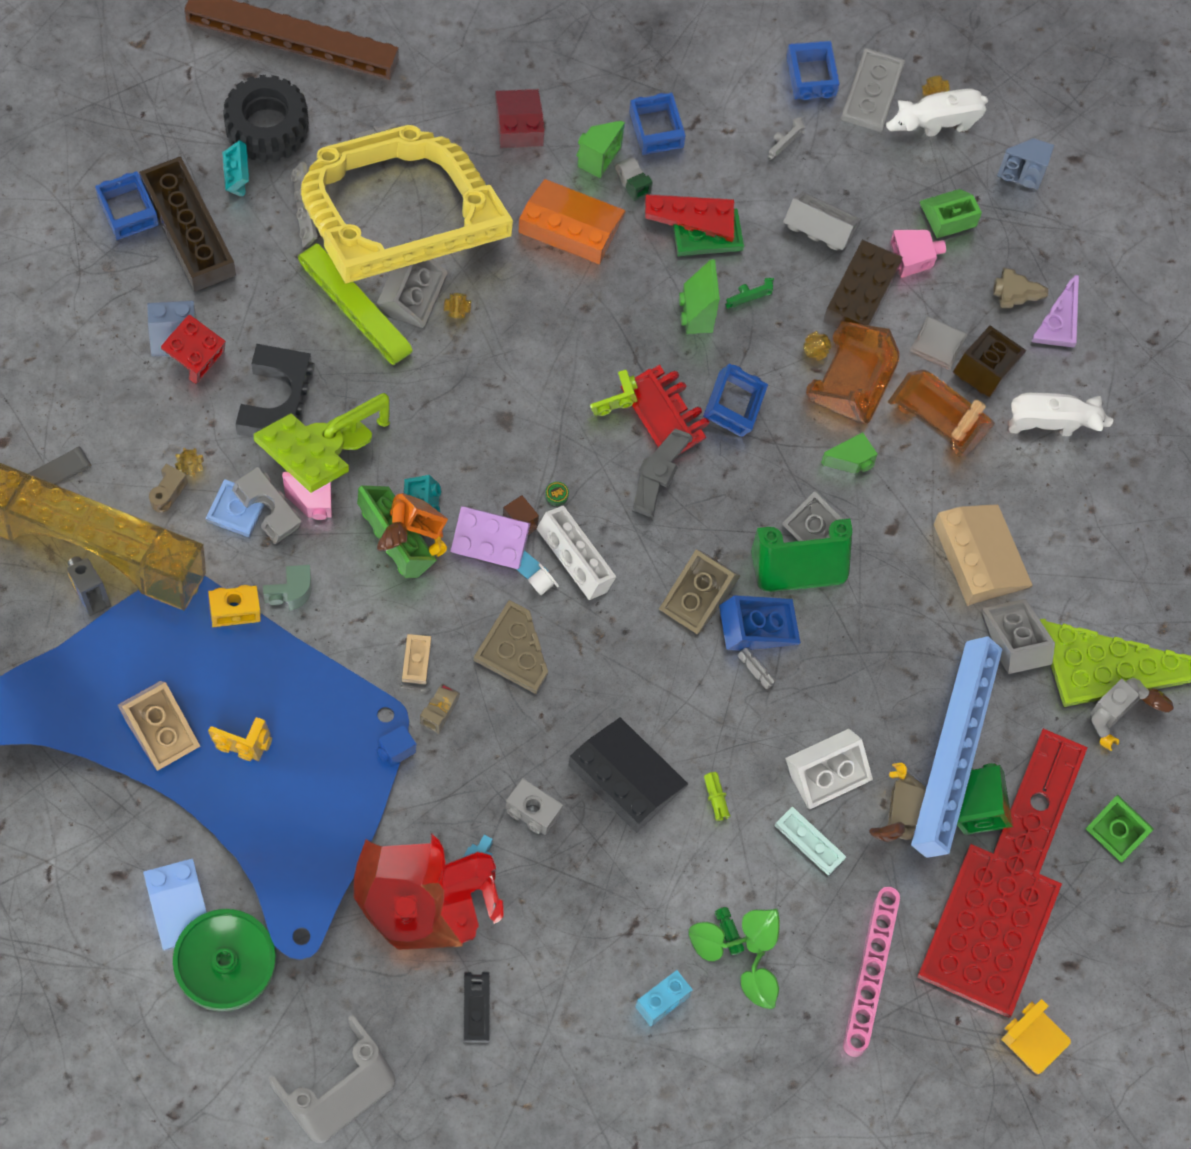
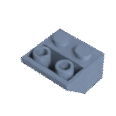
M1033 138L1008 148L997 176L1006 181L1022 184L1028 188L1039 189L1054 145Z

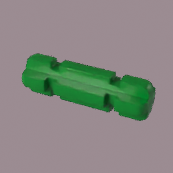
M722 907L717 909L715 916L717 921L721 922L719 926L725 933L726 943L740 939L733 919L730 920L731 913L729 908ZM741 943L728 947L731 955H738L744 951V946Z

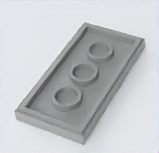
M864 48L841 120L882 132L905 60Z

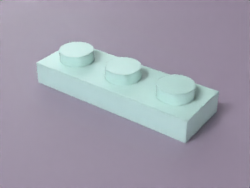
M791 807L776 822L775 827L828 876L846 859V856L795 808Z

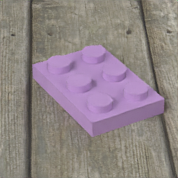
M461 506L451 552L520 569L531 523Z

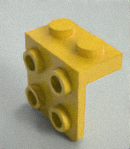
M257 717L246 739L212 726L208 730L218 750L229 753V751L236 752L240 758L246 761H251L252 759L260 761L264 750L268 751L272 742V737H270L271 734L265 720Z
M1043 999L1037 1004L1033 1001L1029 1003L1022 1011L1025 1016L1020 1021L1014 1018L1004 1028L1007 1034L1001 1039L1035 1074H1041L1071 1043L1070 1038L1044 1013L1049 1005Z

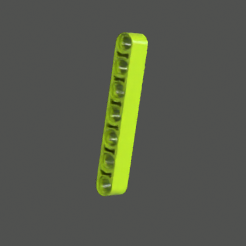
M318 243L298 255V260L302 267L390 364L396 365L413 352L411 345L362 290L354 282L345 284L329 254Z

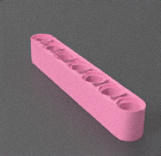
M884 887L879 891L872 909L843 1042L844 1051L851 1057L861 1056L870 1043L900 902L898 891L892 887ZM881 897L890 898L893 904H884ZM876 920L885 921L888 928H880ZM871 944H880L883 951H874L871 947ZM866 967H874L878 975H869ZM861 991H869L872 994V999H864ZM856 1015H864L867 1018V1023H859L856 1020ZM850 1039H859L862 1043V1047H853L851 1045Z

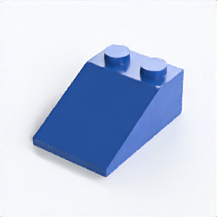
M734 595L719 605L727 650L742 651L744 648L758 650L799 645L801 643L793 599Z

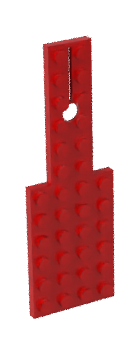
M1044 728L1042 729L1010 809L1013 827L1002 829L993 853L970 844L917 978L1011 1018L1062 883L1039 873L1088 747ZM1036 794L1044 795L1049 804L1048 808L1043 811L1034 809L1031 805V797Z

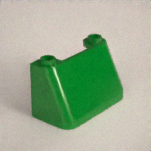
M839 519L832 522L829 527V538L784 543L782 533L777 528H757L751 549L757 586L764 592H779L844 584L850 573L851 519Z

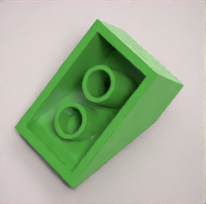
M715 259L708 261L683 285V291L679 292V306H683L684 312H681V325L685 326L686 334L713 333L720 301Z

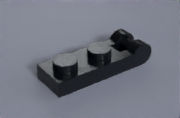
M464 972V1043H489L490 973L482 972V975H472V972ZM472 985H482V990H472Z

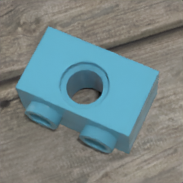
M676 970L639 998L635 1008L652 1027L691 996L693 989Z

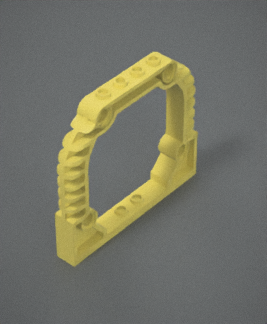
M405 125L321 148L317 153V160L310 166L301 185V198L304 207L319 230L321 237H323L324 247L345 284L512 235L513 219L490 184L486 185L485 181L481 178L480 173L475 169L467 153L462 151L458 144L451 143L448 138L442 136L434 138L433 133L420 131L414 125ZM396 157L406 161L426 158L439 164L449 174L463 196L462 215L465 218L464 227L384 249L381 243L362 237L361 229L358 226L345 224L328 196L325 187L327 184L341 180L347 170Z

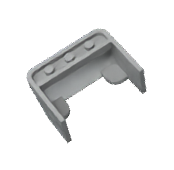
M353 1014L348 1019L351 1030L360 1040L353 1048V1058L359 1068L319 1099L307 1088H299L288 1096L274 1076L269 1078L271 1088L310 1139L317 1143L329 1140L388 1094L395 1085L393 1071L375 1042Z

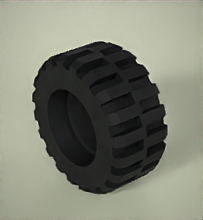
M259 75L258 78L252 76L247 78L246 82L241 81L238 83L236 89H231L228 93V98L225 99L223 116L226 135L231 145L239 140L246 144L249 159L255 160L259 158L263 162H267V159L277 161L282 156L286 158L292 155L291 151L296 152L301 147V143L305 142L307 132H309L308 107L304 94L300 92L296 85L293 84L291 86V81L285 78L280 80L279 76L275 75L271 77ZM264 109L276 110L286 116L282 122L271 127H258L247 121L253 113Z

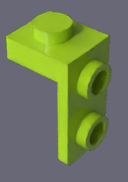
M627 369L618 372L624 393L590 404L594 416L607 415L611 413V410L617 408H628L638 401L634 389L638 388L634 375L629 376Z

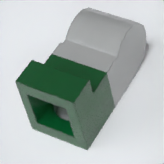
M634 157L627 158L615 165L622 184L634 201L646 196V194H651L653 181L649 175L646 176Z

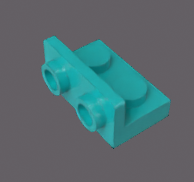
M239 140L223 152L225 190L242 197L246 194L245 184L249 182L247 147L244 142Z
M425 475L404 479V494L422 499L440 512L439 496H441L442 490L440 484L433 477Z

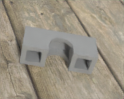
M257 467L235 482L232 491L246 508L254 503H263L270 509L271 514L264 519L261 527L275 545L298 529L301 523L299 513L294 508H290L286 503L283 493L280 490H276L271 484V479L267 473L262 472Z

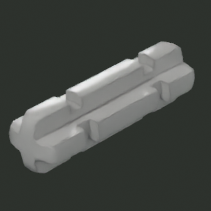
M744 648L738 655L740 660L747 664L746 667L757 680H761L760 683L765 689L771 688L775 684L776 679L771 673H767V668L756 656H753L754 653L750 648Z

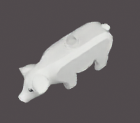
M969 88L928 95L917 104H913L911 101L898 100L899 111L892 120L886 122V126L891 132L912 131L919 126L925 128L927 136H936L942 126L953 127L958 125L957 131H967L984 115L986 111L985 104L988 102L986 96H982L980 91Z
M1023 393L1014 398L1011 403L1013 418L1008 423V430L1010 433H1019L1020 430L1033 429L1037 426L1045 430L1060 429L1062 436H1070L1073 431L1082 425L1093 430L1102 431L1103 427H1110L1112 425L1113 418L1105 414L1102 408L1101 396L1090 398L1085 403L1072 395Z

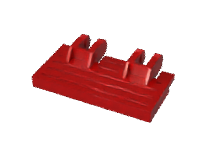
M658 365L635 377L638 388L634 389L638 401L634 402L632 407L658 448L674 429L691 434L693 440L682 450L681 453L706 439L702 430L710 422L708 419L703 418L689 427L686 425L702 414V409L697 406L680 415L688 410L679 395L687 386L684 382H679L665 391L663 388L677 380L679 373L674 370L657 379L665 374L662 367Z

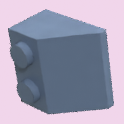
M194 301L147 303L152 357L170 356L161 349V345L188 315L196 319Z

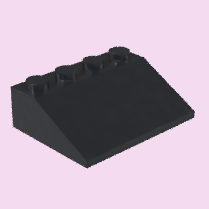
M621 717L589 738L569 757L568 766L636 833L689 784Z

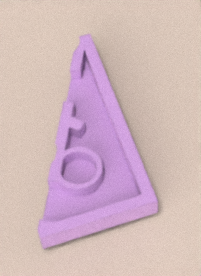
M1074 275L1068 282L1049 314L1032 338L1033 343L1075 347L1077 343L1079 276Z

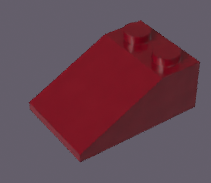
M539 89L495 91L500 148L544 146V121Z

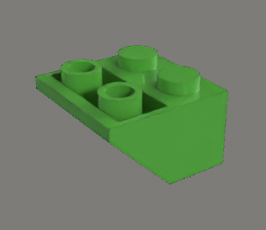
M962 189L920 201V205L937 239L977 227L982 214L974 196Z

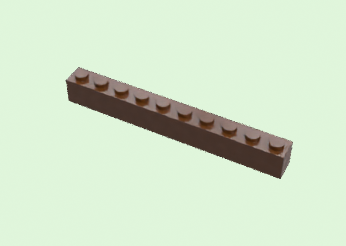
M188 0L184 8L187 23L391 80L399 61V47L390 43H382L369 37L357 36L348 31L343 32L330 26H322L309 20H301L288 14L276 13L267 8L255 7L245 2L241 3L234 0Z

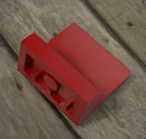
M188 315L161 345V349L189 369V380L197 384L225 352L226 341L193 316Z

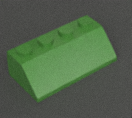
M361 485L358 488L357 504L362 510L363 517L373 527L374 534L380 539L386 528L392 524L390 510L395 495L389 486ZM407 530V541L386 550V553L392 557L398 566L399 573L405 578H419L437 561L435 556L430 554L429 547L422 536Z

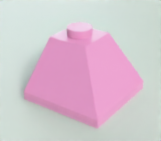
M283 472L285 497L308 518L316 520L332 518L331 482L310 493L289 472Z

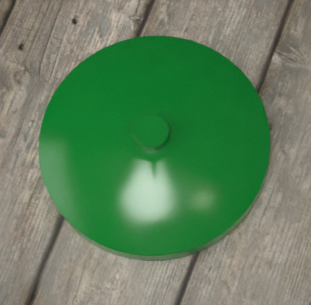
M234 909L213 910L195 918L181 932L173 952V970L181 990L194 1003L215 1011L239 1009L256 1000L271 982L276 965L275 948L267 929L255 917Z

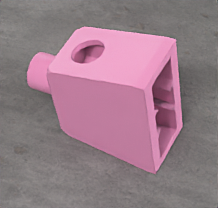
M894 230L890 241L893 253L903 257L899 268L901 278L934 267L937 254H944L946 252L944 240L933 242L928 230Z

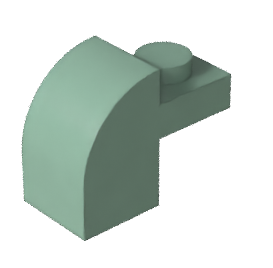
M310 565L286 566L287 584L263 585L264 602L271 605H280L283 602H288L289 611L303 606L310 598L312 591Z

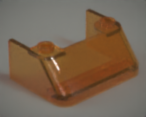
M924 369L909 372L888 400L890 405L897 403V408L905 414H909V412L917 413L948 437L952 445L951 449L957 453L956 455L959 458L968 455L995 424L989 416L982 412L978 414L979 418L972 428L966 431L967 435L962 441L953 438L951 433L955 428L959 427L958 423L967 410L971 409L972 403L934 374Z

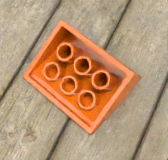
M544 179L527 202L519 218L518 233L600 265L626 210Z

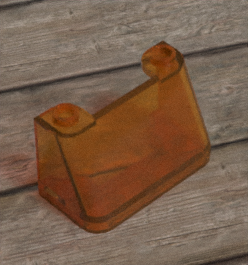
M841 321L838 329L833 334V341L837 347V352L823 381L814 379L808 384L806 394L813 403L856 422L869 423L898 365L899 349L890 329Z

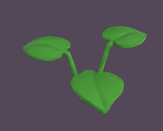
M756 909L746 913L742 919V929L746 936L728 943L724 942L725 933L718 925L711 922H699L692 925L688 930L692 945L699 956L708 961L720 959L724 953L723 948L746 942L748 950L752 953H757V957L752 964V971H746L741 975L742 990L754 1004L767 1009L776 1007L779 995L778 981L769 970L764 968L757 970V965L765 955L764 951L772 949L778 941L780 930L778 909Z

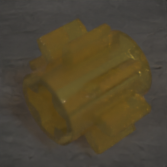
M942 75L927 78V83L922 86L924 96L950 90L949 81L943 80Z
M450 293V299L445 298L444 311H449L448 316L451 318H465V313H470L471 300H467L466 294Z
M817 331L807 335L808 338L805 339L806 342L803 344L806 355L809 358L816 357L817 361L826 358L831 349V342L826 334L819 335Z
M183 448L181 454L175 455L178 461L175 463L177 470L182 469L183 473L195 477L198 470L203 471L201 464L204 461L203 455L197 456L196 448L193 450Z

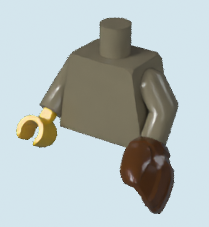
M895 763L892 766L896 768V771L890 772L889 776L893 779L898 778L899 781L896 780L892 787L888 826L869 829L871 836L884 842H891L898 838L906 841L913 839L927 788L907 772V767L904 763Z

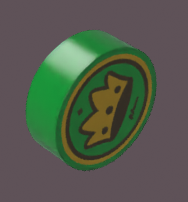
M552 482L547 486L545 497L549 504L561 506L567 502L569 490L564 483Z

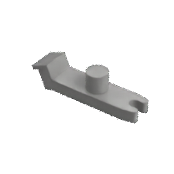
M802 117L793 120V129L787 135L780 131L776 133L774 140L778 143L771 148L768 155L771 160L778 156L799 135L805 133L803 129L806 127L802 122Z

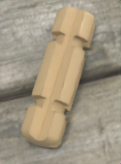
M974 400L970 406L971 409L967 410L958 423L959 427L955 428L951 433L952 437L956 440L962 441L967 435L966 431L972 428L979 418L978 414L982 413L986 408V405L980 400Z

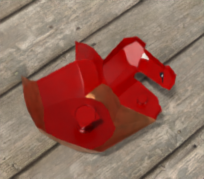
M432 833L431 843L379 846L369 842L367 839L365 840L354 876V899L366 918L396 949L461 947L463 943L473 940L479 924L471 893L477 889L482 890L489 917L494 923L501 921L504 915L503 900L498 898L494 883L496 866L491 855L476 852L445 865L444 849L439 839Z

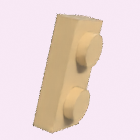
M407 634L402 682L426 684L431 636Z

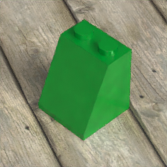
M989 763L983 765L982 768L971 769L957 822L964 835L1013 827L1005 773L1001 765Z

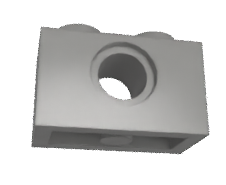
M522 778L506 800L505 809L515 820L521 819L526 822L528 828L537 834L541 832L546 836L561 815L563 804ZM529 805H535L539 808V811L531 813L526 808Z

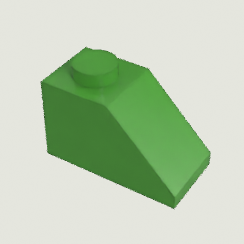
M862 432L824 452L821 463L826 467L856 474L860 471L866 472L875 465L878 454Z

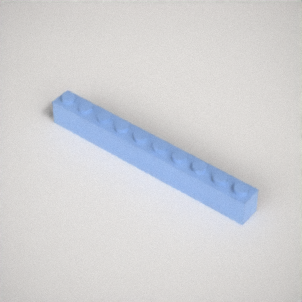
M989 636L966 641L911 844L912 847L926 858L949 854L1003 650Z

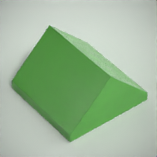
M1117 795L1089 824L1086 830L1122 863L1149 836L1154 828Z

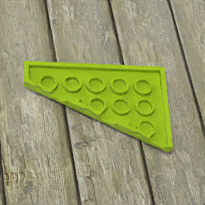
M1040 619L1055 642L1051 668L1063 707L1098 701L1121 679L1126 682L1131 678H1136L1149 689H1161L1191 683L1190 655L1177 654L1170 650L1162 651L1150 648V645L1125 641L1115 636L1111 638L1099 635L1096 631L1080 627L1074 628L1068 624L1063 623L1060 625L1048 622L1046 619Z

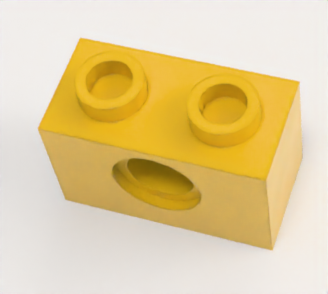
M241 585L238 588H217L213 591H208L212 627L260 622L257 585ZM230 603H238L239 605H237V606H230L229 604H230Z

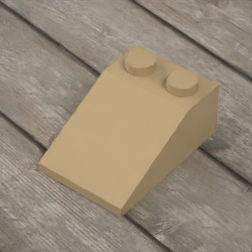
M159 681L117 705L131 731L157 771L200 747L166 682Z

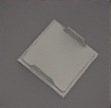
M927 316L909 352L951 370L968 334Z

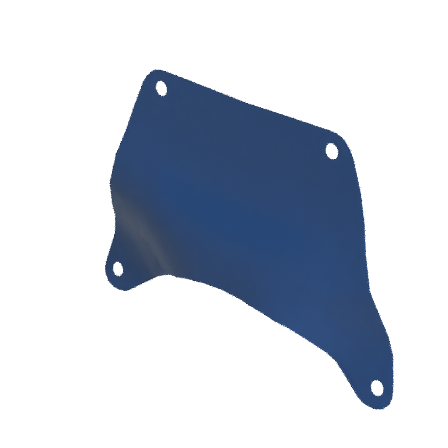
M194 570L172 572L137 590L56 648L0 676V745H40L84 757L150 786L172 799L212 832L237 859L254 886L274 946L286 956L299 960L309 958L318 951L335 912L355 876L356 866L365 840L367 839L371 842L378 828L400 765L398 763L390 767L388 762H383L377 753L378 739L403 724L409 731L408 712L400 701L301 641L261 613L260 622L212 627L208 591L223 587ZM189 581L195 582L199 587L198 592L192 596L185 595L182 591L183 584ZM230 603L229 605H230V606H237V605H239V604H238V603ZM163 681L169 687L200 747L157 771L131 731L117 705L157 682ZM388 707L393 711L394 717L390 722H382L378 719L377 713L381 708ZM257 717L265 720L271 734L270 737H272L271 745L268 751L264 750L260 761L254 759L246 761L240 758L236 752L229 751V753L218 750L208 730L212 726L246 739ZM298 928L307 929L310 932L309 942L304 945L296 944L293 940L294 931Z

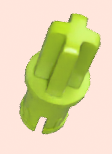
M707 773L704 779L709 793L708 801H711L715 820L723 821L724 817L729 819L731 815L725 800L727 795L722 790L718 773Z

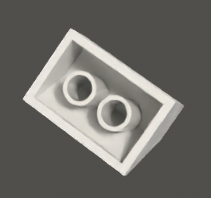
M850 729L786 758L791 779L808 809L819 806L873 780L863 741Z

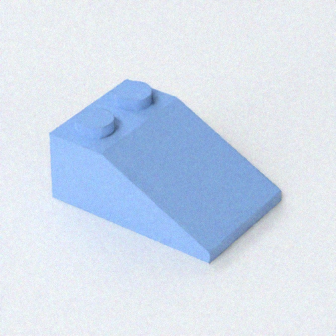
M193 858L143 872L163 951L174 948L178 937L185 927L195 918L207 913Z

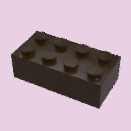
M862 239L827 307L823 322L864 340L899 271L903 257Z

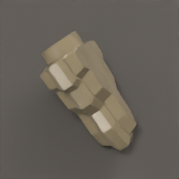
M1003 267L1001 278L995 279L993 296H1000L1001 308H1012L1014 305H1023L1027 300L1038 301L1047 298L1048 288L1038 282L1029 281L1024 275L1016 274L1014 269Z

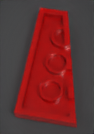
M646 194V219L672 226L674 224L681 225L686 230L693 231L695 229L703 231L708 236L715 237L717 235L733 242L734 199Z

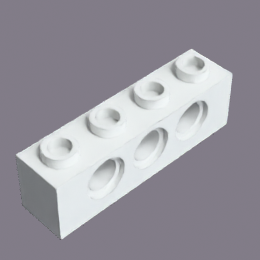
M564 505L545 512L537 530L588 600L607 593L616 575Z

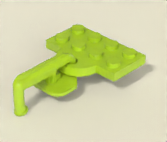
M385 393L379 394L347 413L330 420L328 423H313L305 426L291 413L254 433V441L312 493L349 472V465L338 456L341 454L342 449L357 450L371 442L372 432L360 421L379 411L377 423L380 426H389V396Z

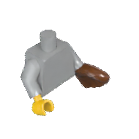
M1131 678L1126 682L1121 679L1098 701L1091 712L1092 723L1101 737L1100 745L1112 751V743L1119 744V739L1111 735L1109 729L1140 699L1154 709L1165 713L1174 709L1172 701L1161 691L1146 688L1136 678Z

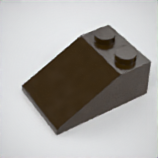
M989 325L964 353L953 373L962 381L976 388L978 392L990 398L1027 350Z

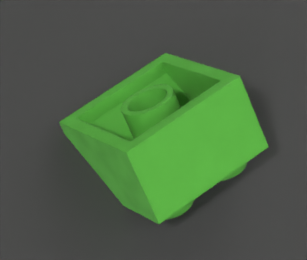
M616 121L591 126L587 133H583L578 140V145H580L577 152L578 167L601 178L622 148L625 122Z

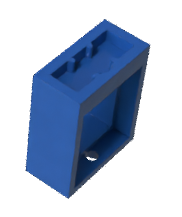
M831 41L789 44L786 59L794 99L808 100L811 98L837 96L840 83ZM826 61L830 80L801 81L798 63Z
M660 93L656 96L638 97L630 100L629 114L642 155L684 148L686 135L673 93ZM667 110L673 131L644 135L639 115Z
M137 171L126 173L110 181H103L95 186L98 200L116 240L159 226L157 213ZM137 189L145 210L115 220L107 200Z
M729 363L719 371L703 417L740 437L745 436L753 429L768 384L759 377L746 373L739 366ZM726 381L752 394L744 417L719 404Z

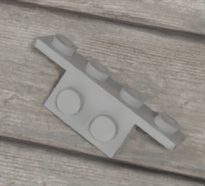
M301 162L292 171L291 180L294 185V199L297 205L300 238L302 239L303 247L308 248L317 239V231L301 198L302 181L308 173L306 163ZM327 184L325 190L328 196L330 197L329 186Z

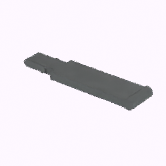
M78 446L16 479L18 484L8 487L0 493V509L19 501V499L25 496L27 499H30L90 468L92 465L82 448Z

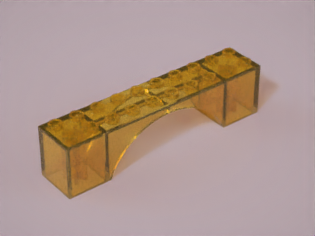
M0 463V537L13 541L21 535L41 534L74 543L116 567L132 581L141 594L185 611L206 574L204 544Z

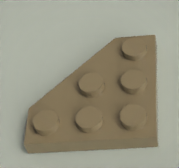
M508 600L476 652L473 661L537 694L548 675V669L541 652L542 649L535 632L530 610Z

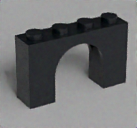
M256 344L251 363L253 374L282 380L291 388L292 392L288 400L278 407L262 408L245 404L240 405L235 424L237 435L254 437V433L291 413L297 419L299 416H303L305 403H302L304 396H308L310 383L307 381L309 376H313L315 363L311 362V353Z

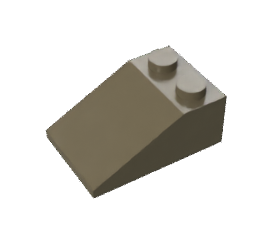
M696 549L659 610L699 635L718 610L719 605L728 597L740 575L705 552Z

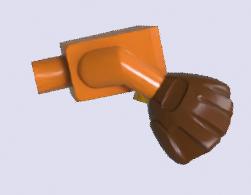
M404 493L397 494L393 499L390 510L392 524L384 531L378 542L377 550L386 551L399 546L401 543H405L407 541V530L434 539L435 543L429 546V552L432 556L437 555L439 557L447 551V546L441 538H443L442 529L448 518L422 499Z

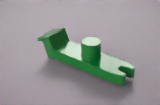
M765 278L762 286L751 290L747 284L741 285L738 288L740 294L726 299L727 303L725 305L727 309L763 296L772 295L774 278Z

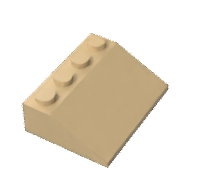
M998 504L962 506L938 513L934 527L967 606L1033 586Z

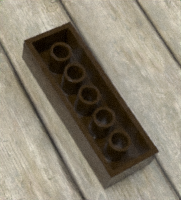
M179 156L140 171V178L157 213V218L194 292L236 276L234 261L182 157Z

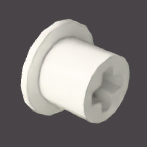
M540 563L538 565L541 569L527 579L540 595H543L553 585L557 588L559 587L557 582Z

